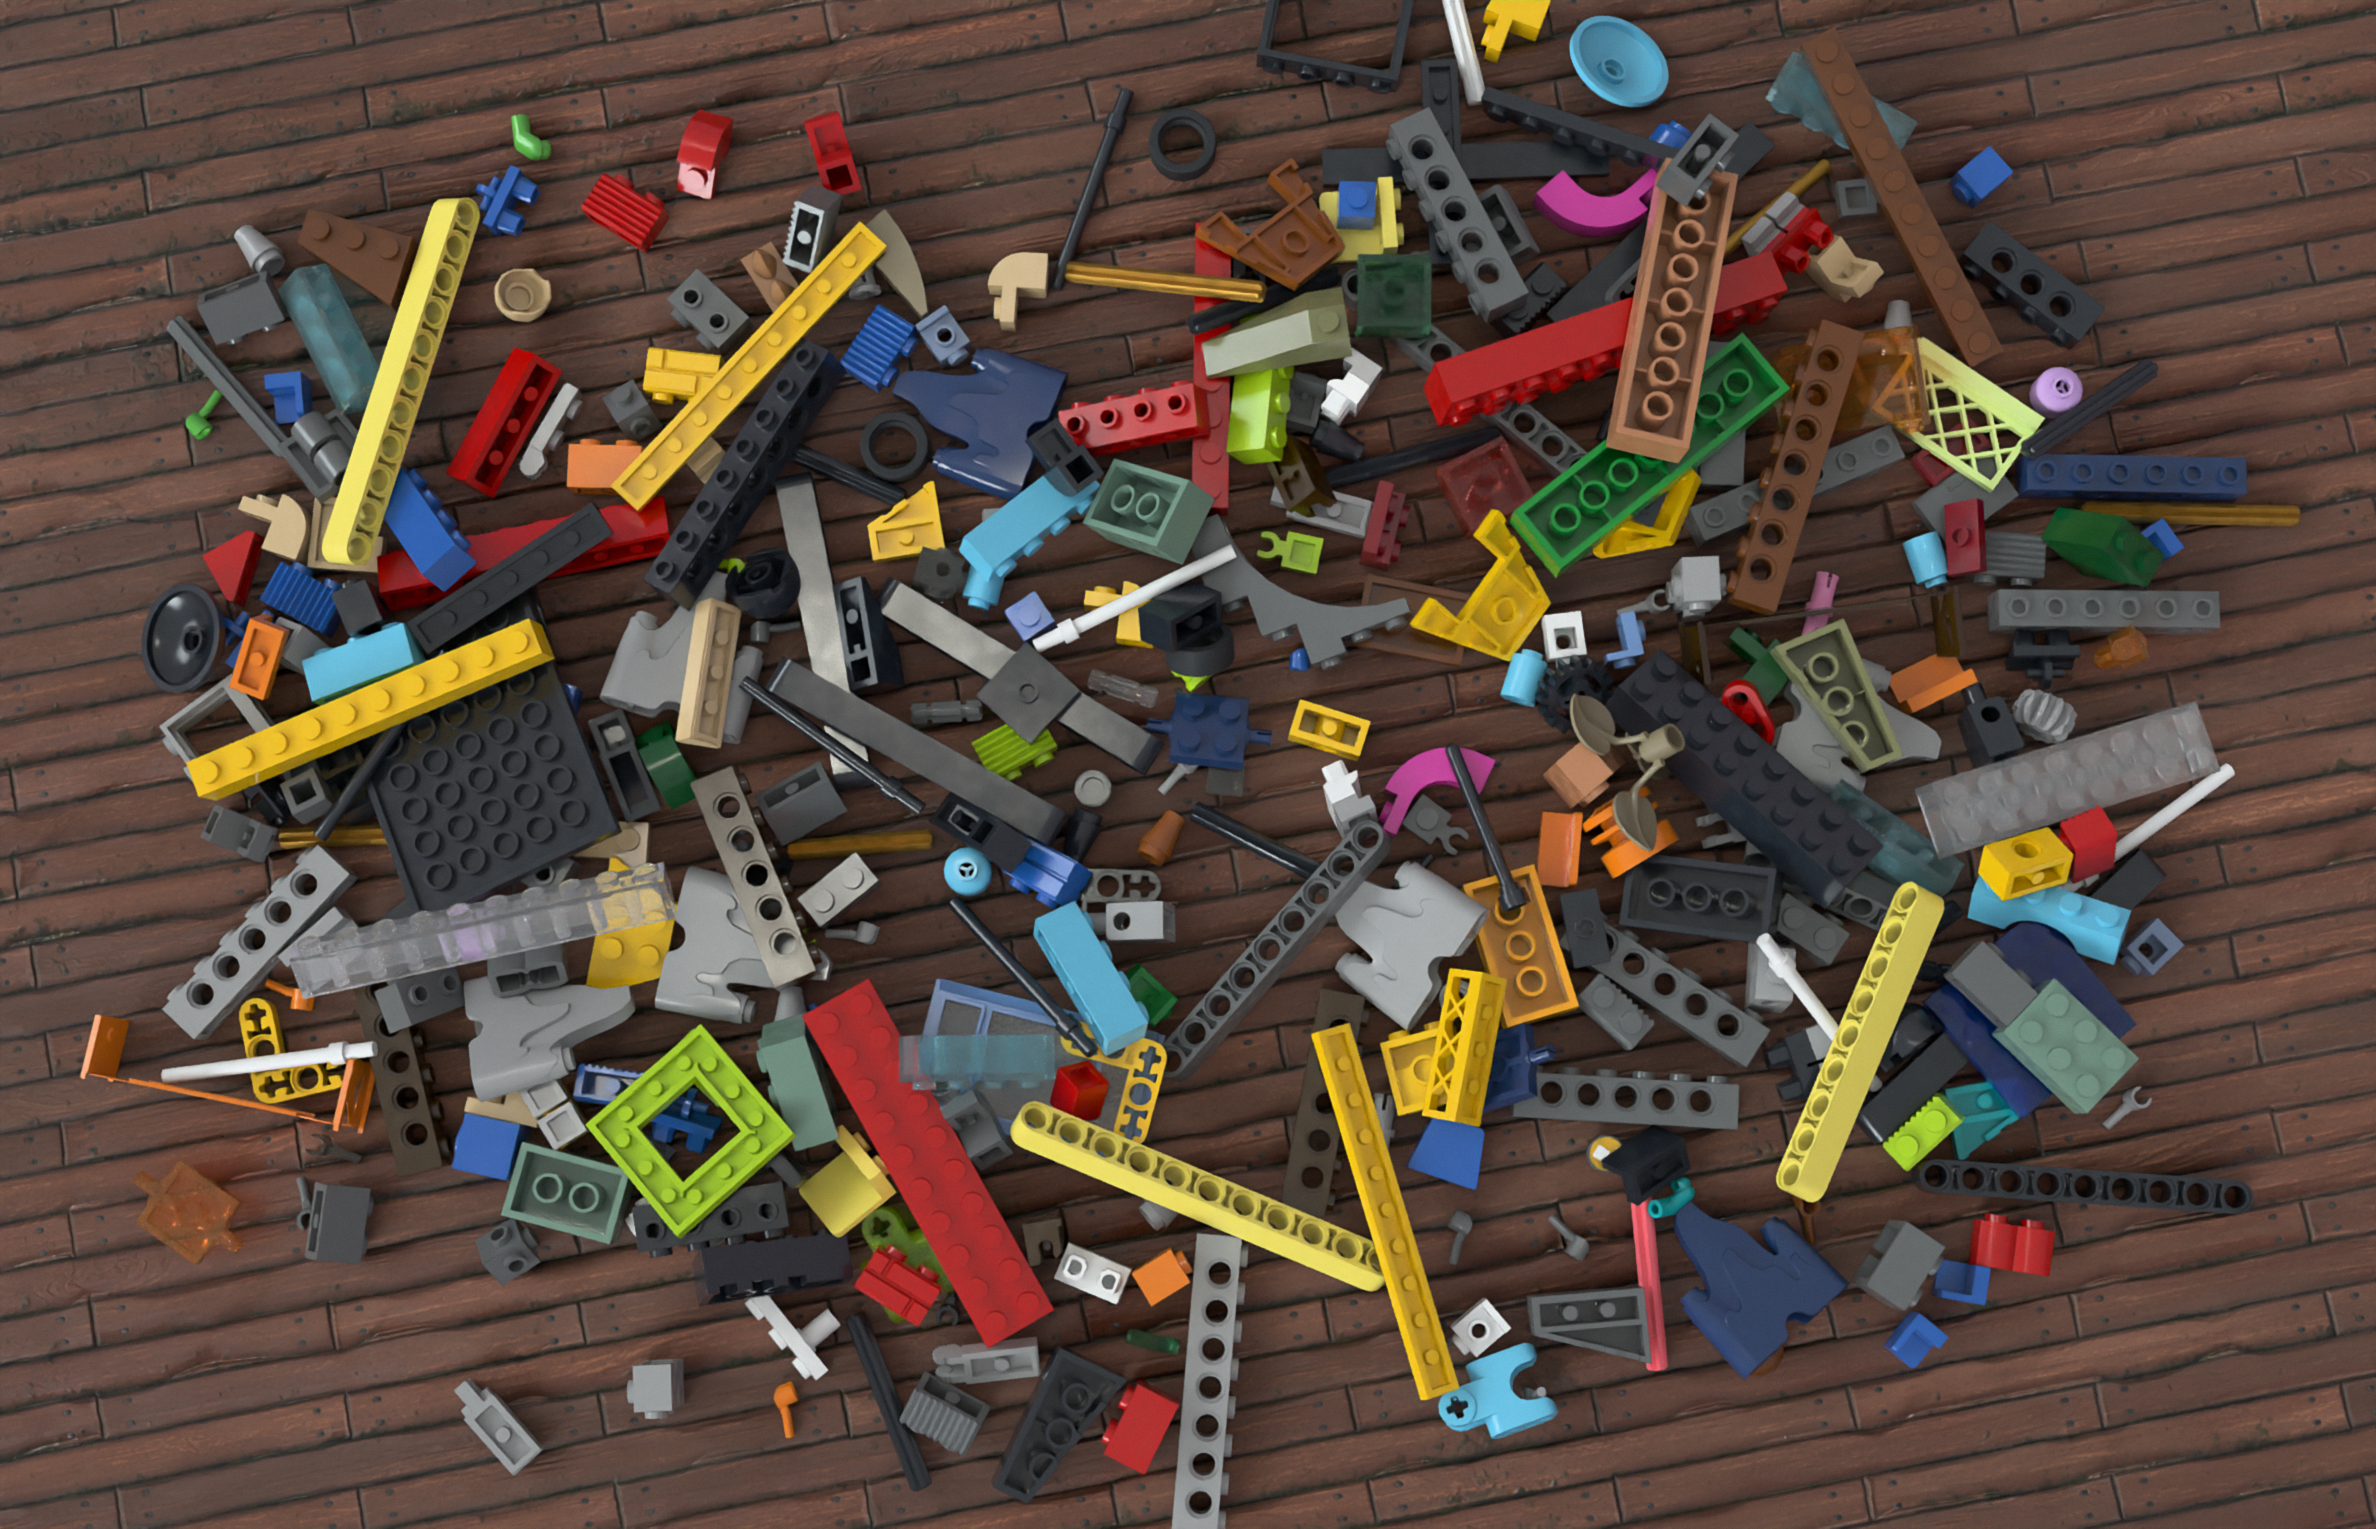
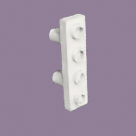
M769 1296L752 1298L745 1303L758 1321L765 1317L771 1324L773 1329L768 1334L780 1349L783 1350L788 1346L797 1358L792 1361V1364L805 1380L811 1375L817 1381L828 1372V1369L815 1354L817 1351L815 1347L841 1326L828 1309L800 1330L792 1326Z

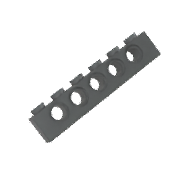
M1430 107L1391 124L1388 140H1386L1389 154L1393 160L1399 159L1404 168L1402 171L1403 179L1410 191L1415 190L1420 198L1419 208L1424 219L1427 222L1432 221L1437 230L1435 233L1436 241L1442 252L1448 251L1454 262L1451 265L1453 273L1460 284L1465 283L1470 292L1468 299L1475 314H1482L1487 324L1525 306L1529 291ZM1425 151L1430 157L1421 160L1416 158L1413 153ZM1439 181L1444 183L1447 188L1435 190L1429 184ZM1457 212L1462 215L1463 219L1451 221L1446 217V214ZM1465 243H1474L1480 248V250L1477 252H1468L1462 247V245ZM1488 273L1493 275L1497 281L1487 284L1482 282L1479 276Z
M1888 424L1827 450L1811 501L1896 466L1905 456L1891 425ZM1798 463L1785 468L1791 475L1796 476L1799 474ZM1759 479L1689 508L1685 522L1697 549L1751 526V523L1747 522V515L1754 500L1759 501L1763 489L1758 487ZM1774 493V505L1780 510H1787L1788 500L1786 496L1781 493Z
M1998 589L1987 597L1988 633H2015L2018 630L2048 633L2053 630H2067L2068 633L2206 635L2220 628L2219 591Z
M1601 912L1606 937L1610 943L1611 962L1586 966V968L1596 975L1604 974V978L1610 979V984H1615L1616 988L1621 989V991L1739 1068H1746L1770 1032V1029L1762 1025L1765 1019L1748 1008H1745L1744 1012L1731 1004L1734 999L1720 989L1708 990L1700 984L1702 978L1691 970L1683 967L1679 971L1668 964L1671 958L1657 948L1652 947L1650 951L1637 943L1640 939L1637 935L1624 927L1616 930L1606 923L1608 917ZM1564 930L1558 941L1561 951L1571 958ZM1628 954L1635 955L1640 960L1641 968L1636 975L1627 973L1623 967V960ZM1660 974L1666 975L1671 980L1672 989L1667 995H1662L1655 989L1654 982ZM1690 995L1698 996L1703 1002V1010L1697 1016L1690 1014L1686 1008V1000ZM1722 1015L1729 1016L1734 1022V1030L1729 1036L1721 1034L1718 1030L1717 1023Z
M1538 1065L1536 1070L1538 1096L1510 1105V1117L1738 1130L1739 1085L1729 1084V1077L1707 1076L1706 1083L1692 1082V1075L1670 1073L1669 1080H1655V1072L1632 1071V1078H1619L1618 1070L1595 1069V1076L1580 1075L1581 1068L1558 1067V1074L1543 1073L1544 1066ZM1546 1082L1554 1083L1559 1089L1558 1099L1551 1104L1545 1102L1540 1094L1541 1087ZM1584 1084L1591 1085L1596 1091V1099L1589 1106L1582 1104L1578 1099V1090ZM1622 1086L1629 1088L1633 1094V1101L1626 1108L1619 1106L1615 1100V1093ZM1659 1088L1666 1090L1670 1096V1103L1663 1110L1656 1108L1652 1101L1654 1092ZM1697 1090L1701 1091L1707 1099V1105L1701 1112L1693 1110L1690 1105V1097Z

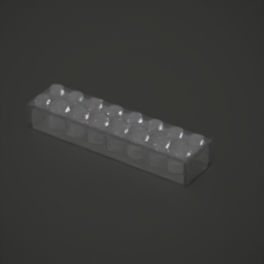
M2195 701L1934 781L1916 788L1915 792L1938 859L1940 860L2055 824L2062 820H2067L2068 817L2074 818L2075 814L2081 815L2082 811L2088 813L2089 808L2095 810L2096 805L2103 809L2199 779L2221 770L2197 702Z

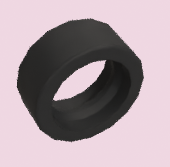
M1185 108L1171 110L1159 117L1151 128L1149 137L1151 161L1159 173L1170 180L1181 182L1195 180L1205 174L1215 160L1217 139L1214 127L1199 112ZM1188 126L1200 133L1203 138L1204 148L1199 159L1193 163L1181 165L1175 164L1166 158L1161 145L1163 137L1171 128Z
M888 411L876 416L866 425L861 436L860 451L867 468L875 477L889 483H905L915 479L925 470L930 459V442L923 425L915 417L904 412ZM891 427H901L908 430L914 436L917 443L916 454L913 460L900 468H889L883 465L876 458L874 452V443L878 435Z
M1224 622L1223 625L1173 654L1165 651L1167 667L1177 674L1190 677L1210 676L1222 672L1232 665L1235 658L1233 633L1231 628Z

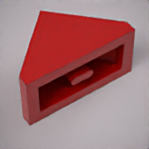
M249 530L202 555L226 600L245 608L265 540L256 532Z

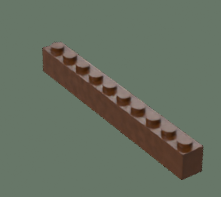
M1835 26L1805 42L1798 51L1960 361L1971 368L2004 351Z

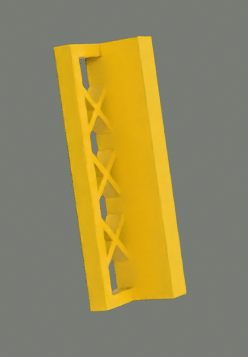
M1449 969L1422 1116L1480 1127L1507 984L1506 978L1484 972ZM1461 978L1470 979L1468 993L1461 1000L1458 994ZM1459 1016L1462 1021L1461 1030L1454 1037L1451 1031L1453 1021ZM1452 1053L1455 1058L1454 1067L1447 1074L1445 1062L1446 1058ZM1445 1090L1448 1095L1445 1112L1436 1111L1439 1095Z

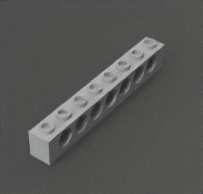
M1197 1232L1172 1529H1225L1226 1511L1219 1510L1220 1495L1228 1496L1229 1472H1222L1223 1457H1231L1233 1434H1226L1227 1419H1234L1236 1396H1229L1230 1380L1237 1381L1239 1358H1232L1233 1342H1241L1242 1320H1235L1236 1305H1244L1245 1282H1238L1239 1267H1247L1249 1246L1241 1244L1242 1239L1233 1235ZM1223 1262L1230 1267L1231 1275L1226 1282L1216 1283L1211 1280L1209 1269L1214 1263ZM1220 1300L1226 1304L1228 1312L1225 1318L1214 1321L1207 1316L1206 1307L1211 1301ZM1210 1338L1221 1340L1225 1346L1223 1354L1215 1359L1207 1357L1202 1350L1203 1344ZM1207 1376L1216 1377L1221 1383L1219 1393L1215 1396L1204 1395L1199 1389V1384L1203 1378ZM1209 1414L1217 1419L1218 1427L1213 1433L1203 1434L1197 1429L1196 1422L1202 1415ZM1200 1453L1210 1454L1215 1460L1214 1467L1208 1472L1197 1471L1193 1466V1460L1196 1455ZM1198 1491L1206 1492L1212 1500L1210 1506L1202 1511L1194 1509L1189 1502L1190 1497Z

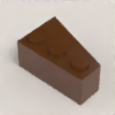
M308 209L298 243L312 257L397 313L419 248L418 243L412 237Z

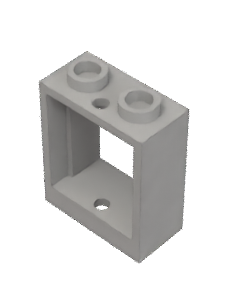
M233 674L227 676L159 726L166 735L162 739L165 746L174 756L180 755L185 763L200 757V755L184 732L230 699L233 700L256 733L276 725L257 698L229 688ZM184 767V772L193 782L188 767Z

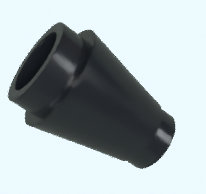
M1321 419L1317 422L1315 431L1308 443V446L1315 448V453L1352 462L1358 461L1365 443L1359 441V439L1332 420L1326 422Z
M1076 806L1073 814H1069L1062 854L1082 864L1084 857H1086L1103 828L1101 825L1103 816Z

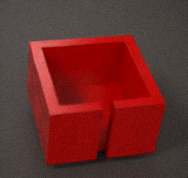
M1140 1378L1136 1386L1128 1384L1118 1405L1123 1412L1119 1420L1111 1418L1102 1436L1101 1442L1106 1444L1104 1455L1145 1475L1179 1406V1398Z

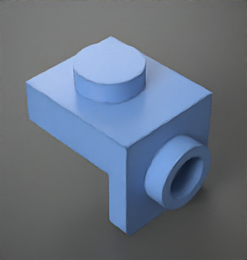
M1633 611L1620 614L1616 618L1615 622L1622 651L1607 654L1602 659L1604 666L1614 665V670L1636 666L1635 660L1640 659L1644 655L1642 642L1646 641L1645 628L1642 620H1636L1635 612Z

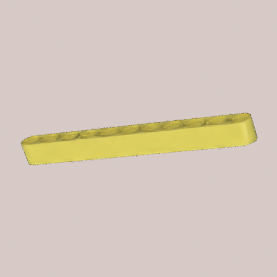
M438 199L431 208L323 539V556L331 564L360 566L366 564L372 556L479 224L480 211L473 199Z
M1033 1101L1025 1104L1010 1127L1012 1140L1024 1149L1370 1292L1377 1291L1386 1283L1373 1241L1044 1103ZM1026 1121L1034 1124L1036 1128L1030 1127ZM1061 1136L1068 1138L1071 1143L1064 1141ZM1095 1150L1102 1152L1106 1158L1098 1155ZM1130 1165L1136 1166L1140 1172L1134 1170ZM1165 1179L1171 1181L1175 1186L1168 1184ZM1200 1194L1205 1195L1209 1201L1202 1198ZM1234 1208L1240 1210L1243 1213V1215L1237 1213V1211ZM1269 1222L1272 1223V1224H1274L1277 1229H1274L1273 1227H1271V1225L1269 1224ZM1303 1236L1309 1239L1312 1244L1308 1243ZM1338 1251H1340L1341 1253H1343V1255L1345 1256V1258L1342 1257V1256L1338 1253ZM1372 1265L1375 1266V1267L1379 1270V1272L1376 1271V1270L1372 1267Z

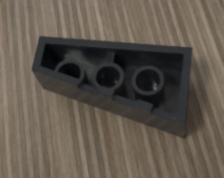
M829 1229L813 1232V1236L798 1238L797 1234L778 1237L773 1241L761 1242V1240H752L737 1245L701 1248L692 1261L698 1305L701 1307L847 1284L853 1278L847 1235L844 1234L842 1237H836Z
M1056 1343L991 1479L993 1488L1028 1504L1059 1466L1064 1456L1077 1444L1093 1420L1105 1409L1109 1400L1126 1383L1128 1379L1124 1374Z

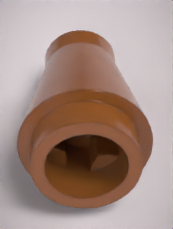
M1166 810L1161 819L1138 841L1140 846L1137 849V853L1149 863L1159 867L1165 861H1170L1185 820L1177 813Z

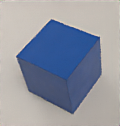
M465 1113L463 1124L458 1131L455 1141V1156L452 1169L506 1181L511 1180L521 1143L528 1142L531 1126L473 1113Z

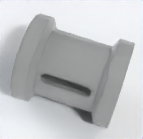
M875 262L851 287L849 291L850 299L865 300L881 293L880 285H876L872 267Z

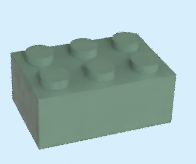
M1114 458L1082 523L1108 541L1183 565L1215 499L1190 480Z
M2055 978L2044 980L2034 989L2038 995L2008 1027L1997 1028L1992 1035L2074 1114L2088 1113L2139 1058Z
M806 1012L763 1025L762 1038L757 1040L759 1051H756L761 1072L769 1073L771 1085H768V1092L773 1107L780 1106L782 1119L797 1135L792 1140L795 1152L839 1139V1110L816 1041L802 1018V1015L806 1014Z
M532 1141L522 1142L501 1215L607 1244L618 1243L634 1184L618 1164L562 1149L554 1151L551 1146Z

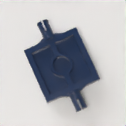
M1177 692L1175 710L1170 716V720L1148 717L1146 731L1148 733L1168 735L1170 743L1169 762L1238 770H1242L1243 757L1248 743L1270 746L1272 730L1250 729L1248 720L1249 699Z
M1524 1022L1497 1032L1483 1113L1538 1096L1537 1066L1539 1063L1556 1059V1055L1553 1054L1556 1053V1050L1552 1044L1535 1049L1534 1029L1531 1025Z

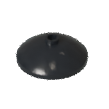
M193 584L175 585L158 597L147 615L142 633L143 662L151 680L165 691L188 693L196 690L210 678L221 660L226 639L225 621L219 603L207 589Z

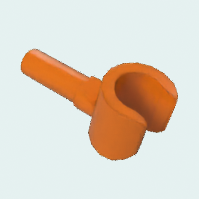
M271 979L266 981V988L292 997L291 1009L313 1010L315 995L312 991L288 987Z
M791 1381L778 1386L774 1393L775 1404L782 1414L786 1438L795 1436L789 1404L799 1400L797 1391Z

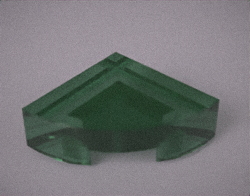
M1138 1329L1129 1330L1126 1343L1152 1351L1173 1354L1178 1353L1180 1344L1177 1338L1155 1335Z

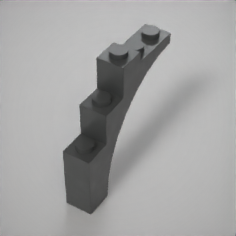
M1218 514L1205 518L1191 547L1195 560H1198L1231 544L1237 557L1201 574L1205 586L1221 592L1222 611L1225 612V615L1236 613L1246 608L1245 602L1249 601L1262 637L1267 640L1273 638L1274 642H1280L1295 635L1293 630L1299 629L1310 662L1316 668L1322 666L1323 670H1329L1343 664L1342 658L1350 655L1345 641L1351 639L1352 644L1365 641L1373 637L1371 631L1384 626L1387 631L1399 628L1407 624L1406 618L1413 616L1409 601L1406 598L1379 605L1343 607L1319 604L1292 595L1268 581L1249 563L1235 544L1224 519Z

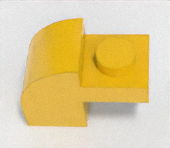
M1491 0L1483 18V23L1488 24L1481 45L1487 47L1484 59L1497 64L1509 32L1536 42L1551 0Z
M1124 581L1122 595L1116 594V589L1096 586L1094 591L1086 590L1084 609L1091 612L1141 587ZM1151 599L1119 614L1116 636L1117 644L1153 648V645L1141 641L1138 608L1152 601Z

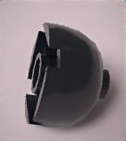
M764 548L753 552L745 557L748 563L745 564V567L739 573L737 565L730 570L725 580V589L736 606L743 613L751 617L763 619L781 616L789 610L799 595V570L790 554H785L781 548Z
M1905 1002L1879 1065L1886 1073L1890 1072L1893 1066L1896 1068L1928 1043L1927 1038L1933 1034L1938 1035L1944 1029V1026L1926 1007L1917 1003Z

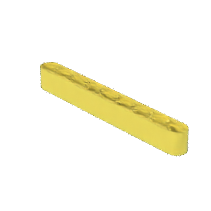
M1914 882L1902 884L1893 897L1776 1175L1778 1187L1807 1202L1818 1201L1828 1187L1944 911L1943 899Z

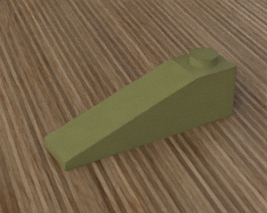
M1342 287L1304 293L1202 343L1207 379L1352 356Z

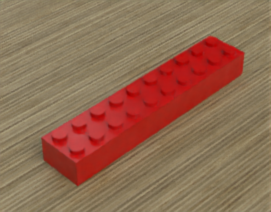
M1771 250L1722 266L1710 335L1715 334L1716 337H1723L1734 332L1739 325L1748 323L1749 326H1755L1769 319V313L1779 305V300L1788 290ZM1633 297L1436 362L1423 390L1438 426L1442 427L1451 424V427H1458L1469 422L1472 419L1471 416L1483 412L1485 416H1490L1502 411L1507 404L1516 401L1519 405L1526 404L1538 398L1539 393L1551 390L1552 393H1558L1569 388L1574 381L1583 378L1585 382L1594 381L1602 377L1605 371L1616 367L1620 371Z
M871 979L864 980L802 1015L987 1348L1054 1311L1053 1304L1034 1270L1029 1266L1025 1254L974 1163L969 1159L959 1136L945 1121L940 1110L941 1104Z

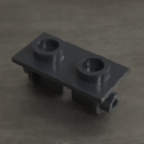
M278 775L243 789V792L250 800L255 799L259 794L263 796L255 807L264 816L269 825H275L277 829L285 826L290 820L287 816L292 815L280 787L283 781Z

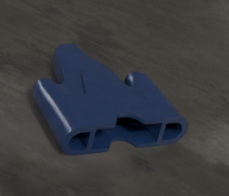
M985 347L984 350L977 348L973 356L971 368L977 370V374L958 376L930 371H908L899 375L892 390L894 397L916 408L927 424L938 433L968 446L967 449L946 446L945 449L939 447L933 458L932 468L938 469V473L1009 502L1028 487L1037 464V457L1025 440L1054 420L1066 389L1069 377L1068 372L1004 351Z
M1691 1201L1683 1206L1673 1219L1674 1232L1680 1245L1694 1264L1705 1290L1701 1291L1695 1286L1680 1300L1684 1305L1683 1311L1743 1380L1747 1379L1775 1354L1787 1340L1788 1332L1785 1325L1787 1321H1795L1800 1324L1809 1323L1850 1284L1802 1235L1784 1219L1780 1221L1777 1216L1771 1218L1760 1229V1232L1764 1235L1762 1240L1771 1253L1760 1246L1743 1229L1735 1224L1711 1218Z

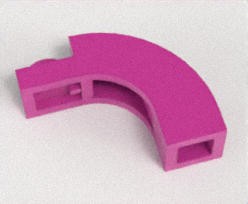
M1651 168L1626 191L1615 196L1600 197L1589 194L1581 189L1562 170L1536 192L1533 204L1549 221L1565 231L1587 237L1611 236L1624 232L1643 220L1648 210L1645 205L1651 203L1657 173Z
M1446 747L1423 752L1408 760L1394 773L1382 793L1394 798L1395 801L1394 803L1386 801L1378 821L1384 823L1382 828L1390 837H1395L1412 799L1420 791L1434 785H1449L1460 789L1446 756ZM1460 748L1474 785L1480 795L1496 760L1476 751Z

